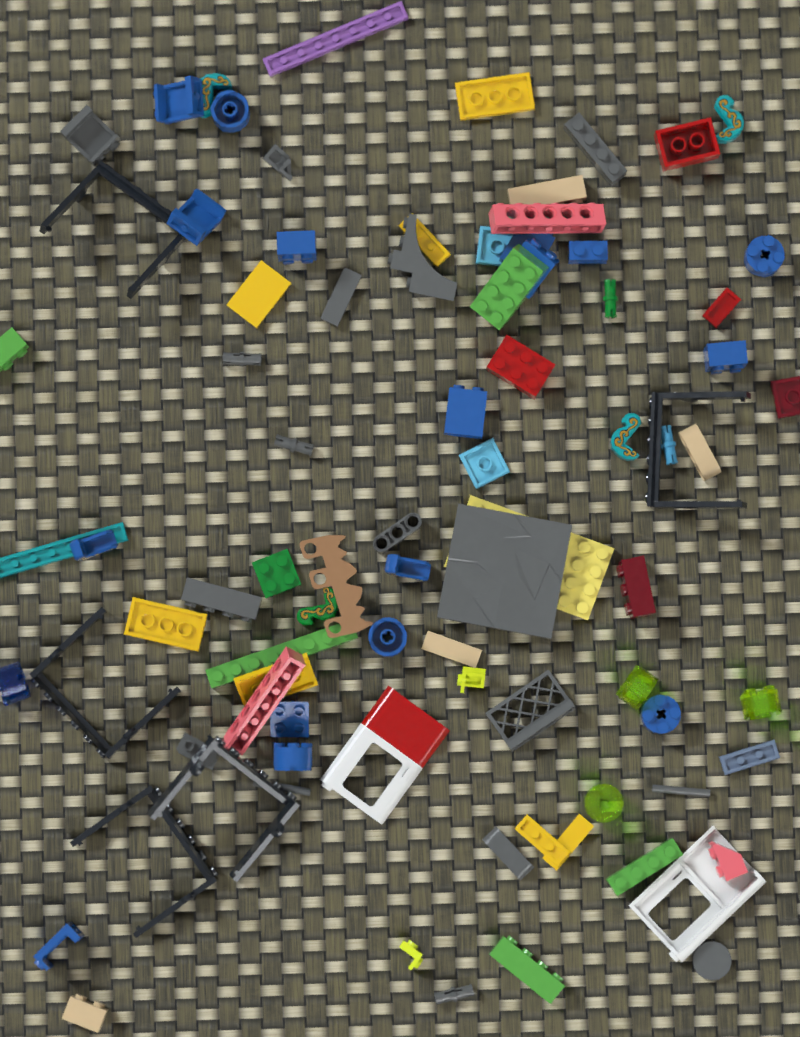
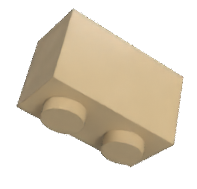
M81 994L70 996L62 1019L94 1032H100L109 1010L104 1008L105 1004L94 1001V1003L86 1001L87 997Z

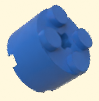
M226 90L219 93L211 105L213 121L221 131L234 133L247 126L250 110L248 102L243 95L233 90ZM228 109H232L233 114H229Z
M771 235L755 238L745 251V267L751 274L756 276L769 277L773 275L784 261L785 253L783 246ZM762 253H763L764 255L766 254V255L768 256V257H767V260H766V258H761V257H760V256L762 255Z
M386 617L379 619L369 630V644L373 651L380 656H396L406 645V629L401 622L394 618ZM390 632L393 640H389L387 643L382 636Z
M656 695L647 699L642 705L641 721L643 726L652 733H668L677 727L681 718V710L673 698L667 695ZM663 710L665 717L658 719L656 711Z
M274 743V770L312 771L313 743H301V747H299L300 743H287V746H285V743Z

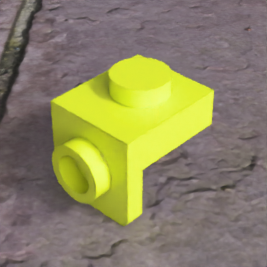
M463 667L462 674H458L457 685L461 686L460 693H464L465 686L484 688L486 669Z
M410 939L408 942L403 940L399 947L414 958L408 969H417L423 961L421 958L423 953L417 950L419 946Z

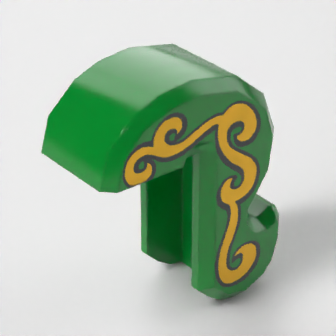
M331 587L323 588L325 604L299 609L297 620L301 625L312 626L314 624L313 618L325 621L335 617L338 611V604Z

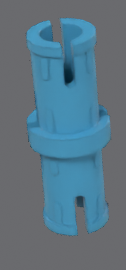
M666 425L662 426L661 449H664L666 465H670V463L671 465L677 464L676 442L673 440L671 425H667V427Z

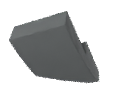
M274 144L262 159L287 180L291 181V159L282 149Z

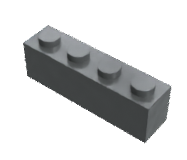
M580 113L564 124L563 130L610 187L626 176L627 169Z
M187 577L181 600L185 601L184 605L196 608V605L204 606L203 610L212 613L215 610L222 611L223 616L233 618V615L241 616L240 620L251 623L252 620H257L262 597Z

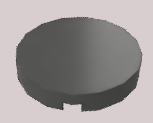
M715 941L702 943L694 951L692 958L693 967L697 974L708 980H719L724 977L730 970L732 963L731 954L728 949Z

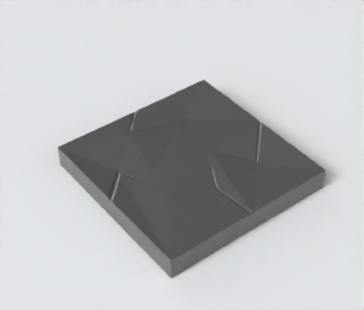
M458 503L437 618L551 639L572 525Z

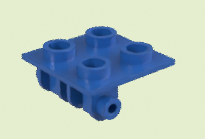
M280 701L270 716V737H309V701Z

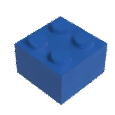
M315 230L276 232L279 262L294 264V261H302L304 264L313 263V260H317Z
M746 340L709 343L703 349L705 372H710L711 375L721 374L724 370H729L730 373L741 372V369H744L748 364Z

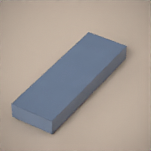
M775 740L719 756L724 775L780 758Z

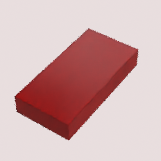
M726 287L702 317L714 328H717L741 299Z

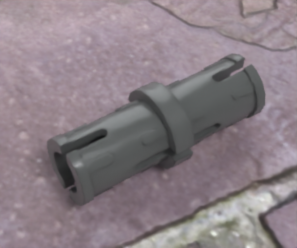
M240 351V353L223 352L224 365L235 364L240 365V367H244V365L261 366V353L250 354L244 351Z
M278 434L274 442V446L289 449L292 453L296 451L311 456L314 444L298 441V438L294 437V439Z
M472 984L457 988L453 986L445 991L434 992L436 1005L450 1001L458 1002L457 1000L474 996Z

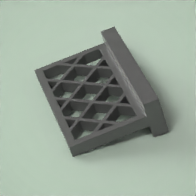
M548 669L485 714L511 752H514L575 710V705ZM547 676L552 681L551 689L540 687L541 680ZM528 689L537 690L535 700L524 698L525 691ZM539 690L550 692L549 702L538 701ZM553 693L561 694L565 699L560 704L551 703ZM513 699L521 701L519 711L508 709L510 701ZM524 701L534 703L533 713L522 712ZM537 704L548 705L547 713L544 715L535 714ZM497 710L504 711V721H495L492 714ZM508 712L518 714L517 724L506 723ZM521 714L532 716L531 724L528 726L519 725ZM505 725L516 727L515 735L509 739L504 734Z

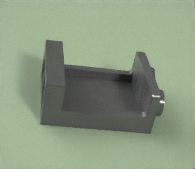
M88 105L60 131L62 136L94 167L100 160L104 162L107 158L106 155L110 151L116 150L121 141L120 137L94 114Z
M184 733L176 750L179 754L192 759L204 742ZM212 750L203 761L204 766L213 770L220 755Z

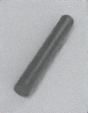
M253 781V786H254V787H260V788H262V787H261L260 785H258L255 781ZM280 783L283 786L282 790L284 792L289 790L295 794L310 796L311 788Z
M652 784V792L710 797L711 792L710 789Z

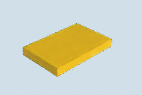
M261 260L226 306L257 329L290 287L291 282Z

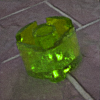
M636 665L618 689L616 695L637 711L659 679L641 666Z
M775 685L765 686L763 690L756 691V688L746 689L740 696L744 720H747L749 716L750 720L772 717L771 713L776 712L777 715L782 713L778 689H775Z
M597 784L586 792L583 805L586 814L592 820L607 823L615 820L621 814L624 802L617 788L609 784ZM600 799L608 800L606 803L608 806L606 808L599 807Z

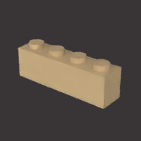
M583 175L509 188L507 190L509 204H583V201H586L587 198Z

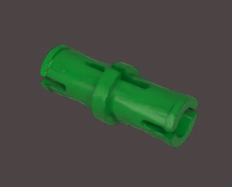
M605 279V296L603 297L605 302V318H617L616 301H618V296H616V279H612V281Z

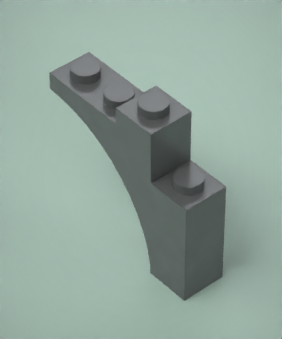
M409 213V217H405L403 228L406 229L405 236H401L399 247H402V251L394 250L393 253H390L387 264L391 265L390 269L412 273V277L408 276L406 284L409 292L454 301L458 282L443 277L426 261L417 240V215Z

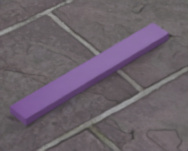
M399 1L265 57L263 62L269 76L272 77L404 22L409 17L402 1Z

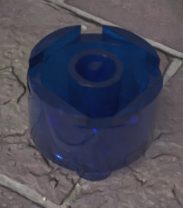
M19 662L0 667V692L2 693L1 697L4 706L31 697L29 686L25 680V674Z

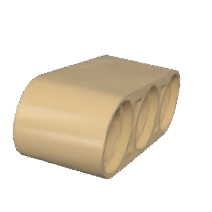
M696 424L678 432L703 481L721 473V469Z

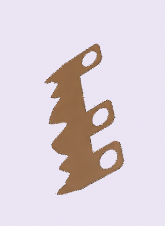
M326 535L300 542L301 552L305 559L323 556L326 568L311 571L309 577L314 589L329 586L333 588L341 616L325 620L324 626L330 638L356 633L373 624L371 621H365L360 618L365 608L356 606L362 595V587L346 583L357 570L350 563L342 560L347 552L338 548L340 541L345 539L346 536ZM307 543H313L316 546L317 550L314 554L310 555L305 552L304 547ZM317 573L324 574L326 577L325 583L322 585L316 584L314 582V575ZM331 622H338L341 625L339 633H332L329 630Z

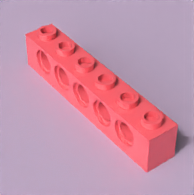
M593 202L588 204L497 203L492 205L488 214L491 234L602 233L606 226L603 204Z
M287 646L224 735L226 747L229 749L231 747L235 748L243 756L305 667L302 654Z

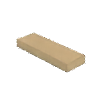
M427 631L421 648L476 668L482 652L478 648Z

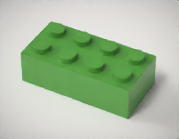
M516 245L470 307L498 330L502 329L549 267L522 245Z

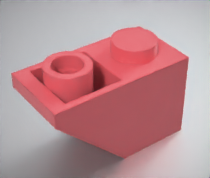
M713 841L709 842L711 848L708 851L712 860H716L718 866L715 869L719 878L722 877L724 880L729 881L748 873L740 853Z

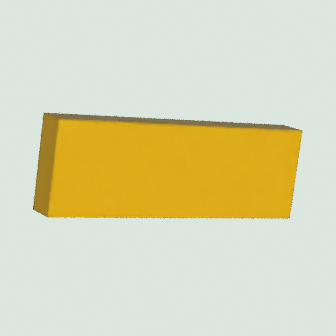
M417 218L416 234L420 250L437 268L451 254ZM403 221L398 227L405 233L406 229L403 228Z
M578 814L557 841L572 853L594 826L582 815ZM545 855L542 857L556 871L560 868Z
M526 815L515 827L518 833L557 867H560L571 854L567 848L529 815Z

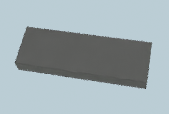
M344 267L323 311L321 320L336 327L339 326L362 275Z

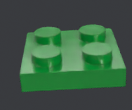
M288 549L252 562L266 599L302 585Z

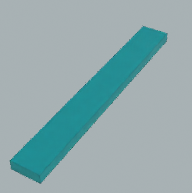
M124 522L1 557L0 578L72 558L73 554L69 546L71 541L84 539L106 530H113L118 544L129 541Z

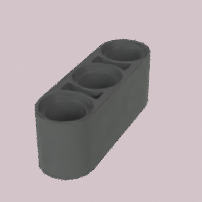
M410 513L380 533L373 541L375 551L385 553L412 535L421 527V517L417 513ZM415 517L419 523L417 526L411 527L407 523L408 519ZM395 528L403 531V535L400 538L393 537L392 531ZM384 539L387 542L386 548L379 549L376 546L377 541Z
M497 827L493 828L482 839L520 881L535 868Z

